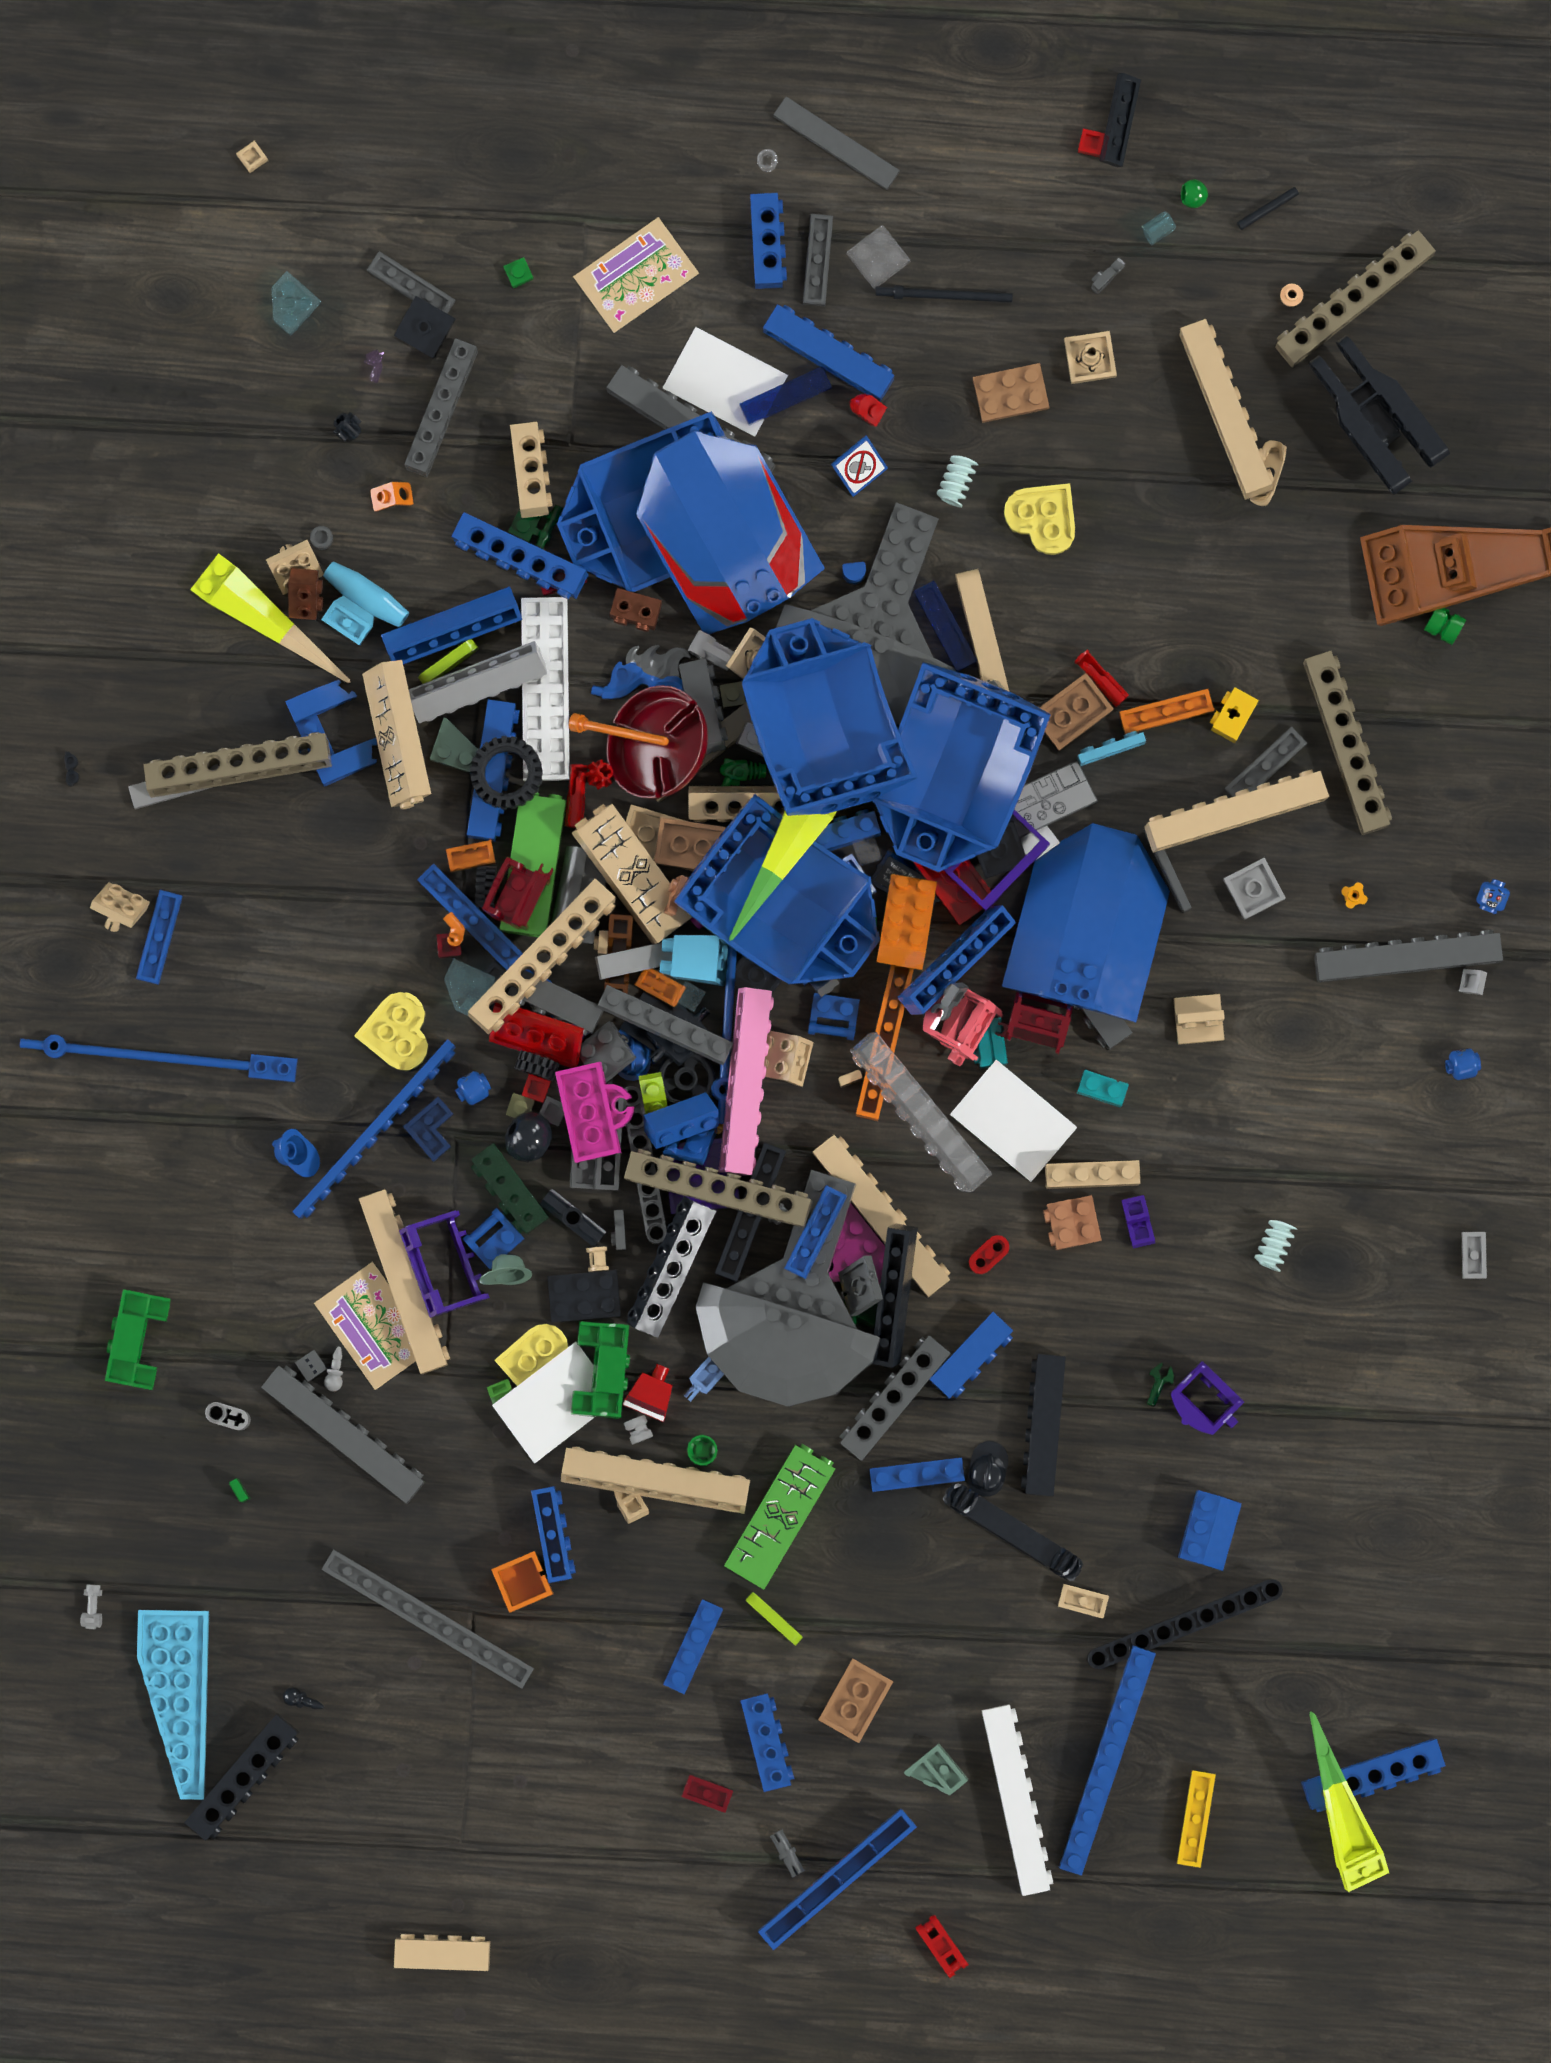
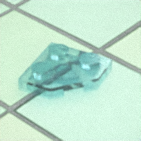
M288 271L272 286L273 320L291 336L321 304V300Z
M453 959L444 978L455 1010L468 1016V1011L493 986L496 977L456 959Z

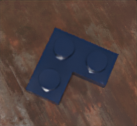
M437 1097L403 1127L431 1160L435 1162L451 1148L437 1129L454 1114Z

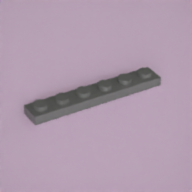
M609 985L606 986L597 1008L721 1065H724L733 1045V1042Z

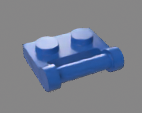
M814 993L808 1034L847 1037V1040L854 1041L860 1000L832 995L821 997L818 993ZM817 1018L849 1022V1028L817 1024Z
M717 1127L687 1138L683 1150L677 1149L680 1141L666 1145L663 1155L674 1158V1160L703 1165L717 1134Z
M497 1208L492 1211L493 1214L476 1230L462 1238L490 1270L492 1269V1261L497 1256L508 1254L525 1239ZM500 1221L503 1227L479 1247L475 1242Z

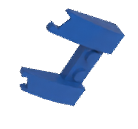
M337 680L285 702L301 737H305L314 732L325 733L317 715L357 698L356 693L351 691L348 694L339 686L341 681ZM373 738L336 754L329 742L332 767L316 769L324 787L376 764L377 759H372V746H378L377 739Z

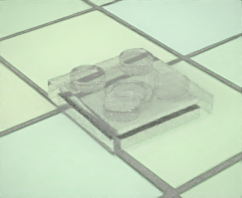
M883 225L846 253L874 289L910 263L909 257Z

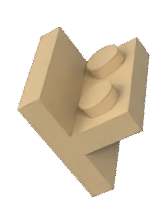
M1220 994L1173 999L1178 1045L1224 1041V1010H1221Z

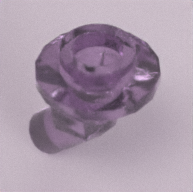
M378 349L365 355L367 359L363 361L365 364L373 366L369 380L378 383L383 367L382 360L385 354L384 351L379 352Z

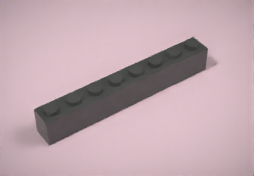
M621 365L606 387L607 393L665 430L700 416L696 413L697 410L688 403L681 404L677 401V396L667 390L664 393L658 389L659 385L649 378L644 380L638 376L640 373L631 366L626 368ZM727 428L722 429L727 438L740 442L734 438L735 434ZM742 440V442H740L744 444H750L745 440ZM762 452L761 455L772 473L775 469V464L772 462L773 459Z
M1484 930L1479 932L1480 935L1471 936L1470 932L1458 933L1457 938H1448V935L1434 936V940L1425 941V937L1412 938L1411 943H1402V940L1388 941V945L1379 946V942L1365 944V948H1356V945L1342 946V950L1333 951V947L1321 948L1319 953L1314 955L1317 983L1501 963L1503 961L1500 933H1494L1493 930Z
M278 1365L261 1388L403 1502L408 1504L425 1483L421 1479L424 1475L414 1467L410 1470L403 1465L405 1460L394 1452L393 1455L385 1450L387 1445L376 1438L373 1441L368 1437L369 1431L361 1424L353 1425L349 1421L351 1416L342 1409L338 1412L331 1407L333 1402L323 1394L319 1397L312 1392L315 1388L306 1380H303L302 1383L295 1378L297 1373L286 1365L282 1368Z

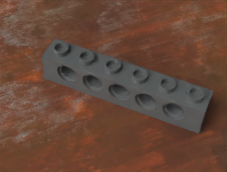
M455 338L405 461L406 470L428 478L477 356L476 346Z
M928 1336L927 1339L921 1337L914 1346L917 1351L913 1356L906 1355L899 1364L902 1369L898 1374L895 1375L892 1372L884 1382L887 1385L882 1393L877 1391L869 1400L872 1403L869 1409L866 1411L863 1408L854 1418L857 1421L852 1429L848 1426L839 1436L843 1439L840 1444L860 1461L865 1458L951 1354L931 1336ZM919 1355L928 1356L930 1363L927 1367L921 1368L917 1365L916 1359ZM909 1372L914 1375V1384L910 1386L903 1384L901 1378L904 1373ZM891 1390H895L900 1394V1400L895 1404L887 1400V1393ZM881 1408L884 1410L885 1418L883 1421L877 1422L872 1418V1411L874 1409ZM866 1426L870 1429V1437L863 1440L858 1437L857 1430L859 1427Z

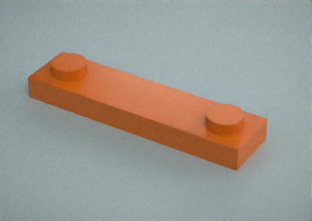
M1205 689L1120 711L1119 716L1124 734L1212 713L1214 708L1209 690Z

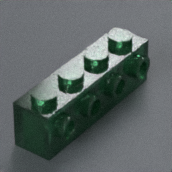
M494 1143L471 1159L474 1163L471 1168L478 1177L483 1175L488 1183L484 1186L492 1196L497 1194L501 1199L499 1206L506 1215L511 1213L515 1218L512 1223L519 1233L524 1231L528 1235L549 1219Z

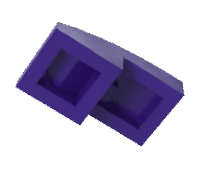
M1144 1195L1121 1200L1133 1249L1155 1244V1237Z

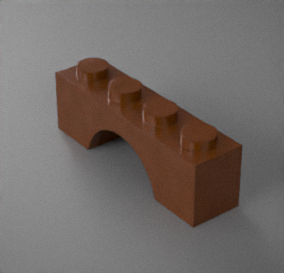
M610 914L607 954L631 949L633 916ZM629 974L605 978L604 990L609 985L628 994Z

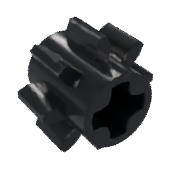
M351 412L348 415L342 413L334 420L333 425L336 429L333 433L343 441L347 439L350 441L354 440L361 433L359 424L362 421Z

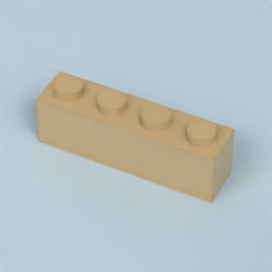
M1139 1160L1046 1164V1189L1137 1186L1140 1184Z
M401 1934V1938L395 1939L394 1968L489 1970L490 1941H485V1936H471V1940H462L460 1935H448V1939H438V1935L426 1934L424 1939L415 1938V1934Z

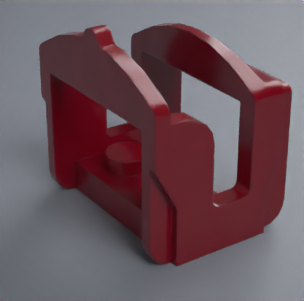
M506 857L493 881L483 905V911L492 918L516 929L528 930L527 923L545 885L549 886L550 878L554 871L553 868H551L549 873H544L542 871L544 864L542 863L538 871L535 870L533 872L525 868L523 864ZM507 868H510L512 872L495 908H493L490 904Z
M1016 991L1010 1020L1008 1023L998 1021V1025H1002L1004 1031L1001 1033L996 1031L995 1035L1004 1037L1007 1041H1011V1037L1053 1047L1055 1048V1053L1059 1054L1060 1048L1064 1046L1073 1006ZM1022 997L1065 1008V1014L1022 1004Z

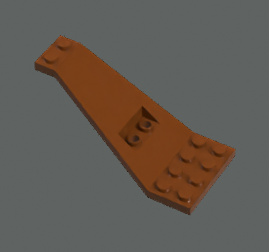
M1400 525L1360 537L1376 621L1379 626L1551 576V527L1544 530ZM1452 549L1453 554L1448 557V551ZM1457 571V577L1453 579L1452 574Z

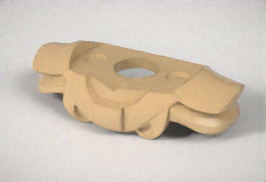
M1270 440L1262 448L1266 458L1264 465L1266 469L1273 468L1275 475L1270 491L1250 498V501L1258 506L1268 505L1275 492L1287 449L1281 442Z

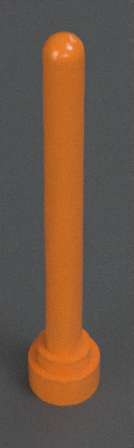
M573 713L569 719V729L573 732L581 733L591 730L666 746L669 743L667 737L589 721L582 714Z

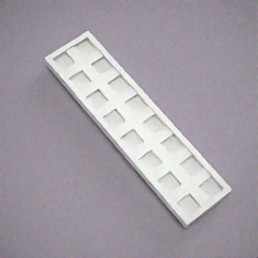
M563 597L521 598V616L523 619L522 646L535 641L544 659L547 674L540 679L522 684L523 740L528 745H531L539 756L543 770L542 781L569 780L568 600ZM523 760V780L526 781L528 767Z

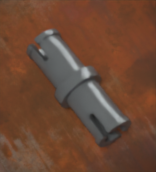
M783 1829L771 1835L770 1838L780 1854L778 1857L780 1860L783 1859L792 1875L791 1877L793 1878L804 1872L805 1869L795 1854L796 1849L791 1847Z

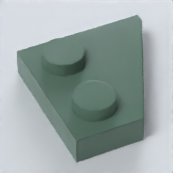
M443 718L430 761L471 774L472 759L477 754L476 751L478 749L447 718Z
M939 1743L904 1771L906 1776L916 1778L924 1784L935 1787L948 1795L954 1793L969 1780Z

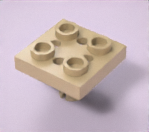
M1110 331L1064 338L1071 384L1115 378L1117 376ZM1078 357V359H1077L1078 361H1080V358H1081V359H1082V362L1078 363V362L1076 361V358ZM1089 367H1091V370H1094V369H1095V371H1094V372H1090V371H1089Z
M308 540L295 546L287 544L286 550L282 546L280 553L266 559L283 595L288 593L291 568L319 570V578L324 575Z
M749 628L726 664V667L744 679L766 637L755 629Z
M108 882L93 899L90 908L107 916L105 928L109 929L110 925H112L110 931L116 932L119 930L120 923L132 928L148 909L150 902L138 894L124 890L120 885Z

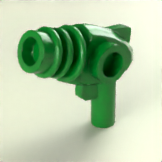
M725 758L724 764L719 769L720 774L724 776L721 786H739L740 781H746L747 776L749 780L752 779V776L753 779H756V777L758 779L765 778L766 765L760 762L757 765L756 762L752 764V761L747 763V760Z

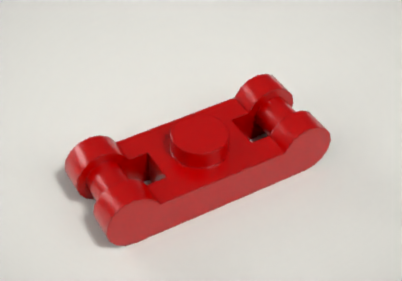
M932 1915L924 1925L920 1924L915 1927L949 1978L956 1975L954 1972L961 1967L964 1969L969 1965L935 1915ZM936 1929L939 1934L931 1939L928 1933ZM953 1954L956 1960L948 1964L945 1959Z

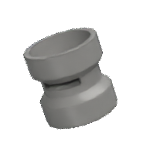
M645 1415L624 1423L626 1430L630 1432L632 1445L653 1437L651 1430L647 1428Z

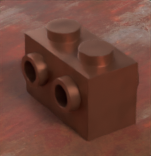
M291 568L288 582L289 618L316 620L318 611H322L323 597H319V594H322L323 580H319V570Z
M617 588L610 618L614 619L613 622L619 625L626 626L627 623L636 625V629L644 632H649V629L655 630L662 600ZM644 613L650 614L649 616H643Z

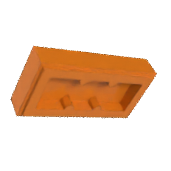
M491 840L446 849L450 872L496 863Z
M654 969L643 970L635 983V986L673 1007L677 1005L686 989L685 986Z

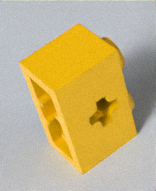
M1235 687L1232 693L1227 691L1221 701L1224 704L1222 711L1218 712L1216 710L1210 721L1213 724L1211 731L1235 743L1259 700ZM1233 709L1236 710L1237 717L1230 719L1229 712Z

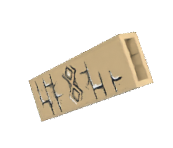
M402 660L381 662L362 675L391 807L400 806V809H408L414 807V804L423 802V798L430 795L431 790Z
M602 804L593 811L595 816L589 820L585 817L574 825L577 829L572 832V835L633 916L652 944L659 943L692 918V916L679 906L675 916H669L664 913L671 893L668 892L670 882L614 805L611 804L606 807Z

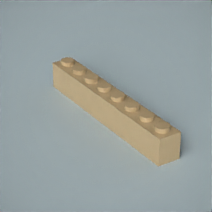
M1204 319L1180 328L1179 336L1245 500L1270 491L1272 482H1274L1270 469L1266 470L1264 452L1262 448L1258 449L1255 443L1258 440L1253 427L1249 428L1247 420H1249L1248 412L1245 407L1241 408L1239 403L1241 399L1240 392L1237 386L1233 387L1230 379H1233L1232 372L1229 366H1225L1223 363L1224 353L1220 345L1217 346L1215 343L1216 333L1213 325H1208L1207 320Z
M1307 770L1300 773V777L1295 779L1287 776L1279 779L1278 784L1270 785V782L1257 786L1255 791L1249 792L1248 789L1236 792V796L1227 798V795L1214 799V803L1208 805L1205 802L1192 806V810L1184 811V808L1172 811L1171 816L1165 818L1162 815L1154 816L1144 826L1152 852L1154 853L1323 802L1329 795L1321 771L1313 773V770Z
M833 1135L815 1149L812 1154L830 1176L856 1184L851 1203L883 1243L886 1244L888 1227L895 1223L906 1225L904 1221L907 1218L899 1208L896 1211L890 1205L892 1199L885 1191L880 1192L875 1185L878 1182L870 1172L866 1175L861 1169L864 1164L857 1155L851 1156L846 1150L849 1146L841 1136L837 1139ZM917 1232L912 1279L929 1298L950 1281L948 1275L951 1273L943 1263L937 1264L933 1259L936 1254L928 1245L924 1247L919 1241L921 1236Z
M384 1189L359 1198L420 1374L447 1366V1360L450 1359L447 1347L441 1346L439 1338L443 1336L438 1324L434 1325L432 1318L429 1317L399 1230L404 1228L400 1215L395 1216L393 1207L396 1206L393 1194H388Z
M580 1447L566 1448L561 1473V1482L742 1514L745 1513L750 1480L740 1475H733L731 1477L717 1471L702 1472L695 1467L679 1468L672 1463L656 1464L649 1459H641L639 1461L631 1459L626 1455H618L616 1457L608 1455L603 1451L588 1452Z

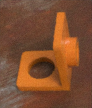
M390 482L370 490L374 511H380L395 505L410 506L414 504L411 485L408 482ZM400 488L405 490L406 500L401 498L399 494Z

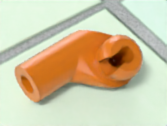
M450 912L443 918L451 928L447 942L451 946H459L464 938L465 927L454 913Z

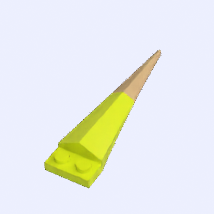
M219 553L190 589L209 605L267 636L341 680L351 683L350 679L261 590Z

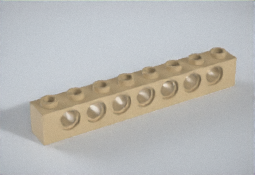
M594 879L468 1011V1016L488 1035L492 1030L497 1032L504 1024L503 1019L508 1014L513 1015L521 1006L519 1002L524 997L528 999L536 991L534 986L540 980L544 982L552 974L551 969L554 965H561L568 957L566 953L572 947L576 949L584 940L582 936L587 931L592 932L599 925L598 919L603 914L607 916L615 908V896L598 880ZM592 903L598 909L594 913H589L585 910V906ZM572 920H578L582 926L574 930L570 928L569 923ZM563 937L566 943L563 946H556L553 943L554 938ZM541 953H546L550 956V960L542 963L538 961L537 956ZM524 970H531L534 976L531 979H524L521 973ZM510 986H514L518 989V993L515 996H509L505 990ZM493 1003H499L503 1008L500 1012L494 1013L489 1007Z

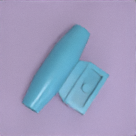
M334 561L326 569L323 577L343 596L333 601L321 620L361 646L371 631L374 616L397 627H401L407 619L409 612L395 598L360 573Z

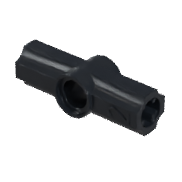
M553 1189L548 1192L540 1203L543 1208L592 1247H595L606 1234L604 1229ZM571 1212H576L580 1216L579 1222L574 1225L567 1222V1216Z

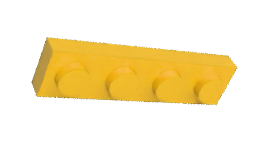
M1194 1770L1191 1772L1177 1864L1201 1868L1216 1774Z

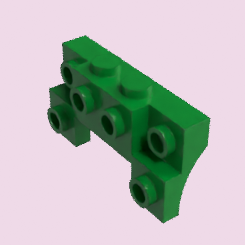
M123 1289L118 1317L114 1316L111 1330L115 1331L113 1340L109 1339L107 1353H110L105 1381L153 1390L158 1367L139 1363L148 1318L167 1322L171 1303L170 1298Z
M579 1322L577 1345L595 1347L591 1392L573 1391L571 1415L621 1418L623 1391L627 1390L628 1378L625 1377V1368H628L630 1363V1355L627 1354L629 1325Z

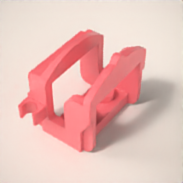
M969 989L965 993V997L952 1009L950 1017L944 1021L941 1033L935 1031V1028L941 1020L943 1010L940 1008L937 1013H932L931 1009L935 1004L941 1003L944 995L926 1011L923 1022V1031L951 1050L948 1059L958 1066L962 1065L965 1058L977 1061L978 1057L973 1053L995 1015L1000 1018L1003 1017L1002 1010L995 1004Z

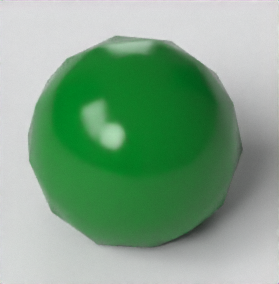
M1194 179L1182 185L1181 200L1186 207L1198 208L1206 202L1208 191L1203 182Z

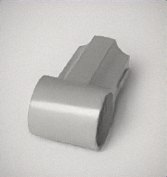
M700 630L687 650L699 659L706 658V660L726 671L729 669L726 667V664L734 651L716 642L715 638Z

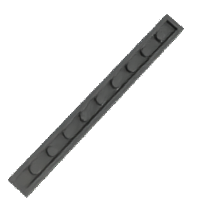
M334 1549L321 1569L521 1689L534 1670L533 1667Z

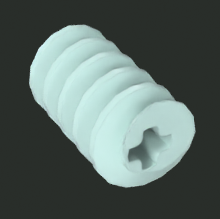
M951 456L950 461L953 464H948L947 470L949 472L944 473L943 476L946 481H941L940 486L943 489H939L937 495L942 501L962 508L963 505L958 502V499L966 498L961 491L969 490L964 483L972 482V479L967 475L975 474L976 471L971 468V465L978 466V464L963 456Z
M1270 1220L1268 1224L1273 1229L1265 1230V1233L1270 1237H1263L1261 1241L1266 1246L1258 1247V1250L1263 1255L1256 1254L1254 1258L1260 1265L1280 1272L1281 1270L1276 1264H1284V1261L1279 1256L1288 1254L1283 1249V1246H1291L1286 1239L1294 1238L1290 1229L1297 1230V1228L1278 1220Z

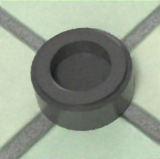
M318 526L311 531L310 541L316 549L325 550L332 545L333 534L329 528Z

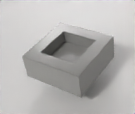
M1463 969L1459 991L1466 994L1483 995L1487 972Z

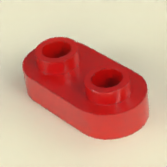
M995 1235L988 1239L971 1255L969 1259L970 1269L976 1274L987 1273L1008 1253L1009 1242L1007 1239L1000 1235ZM995 1243L1001 1244V1251H995L993 1245ZM983 1259L985 1265L983 1267H978L976 1265V1260Z

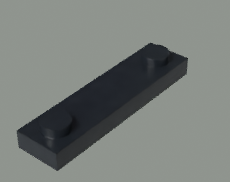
M1125 73L1117 75L1099 160L1117 168L1123 167L1141 79Z

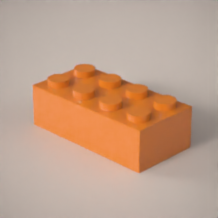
M891 874L877 962L919 970L923 969L936 881Z

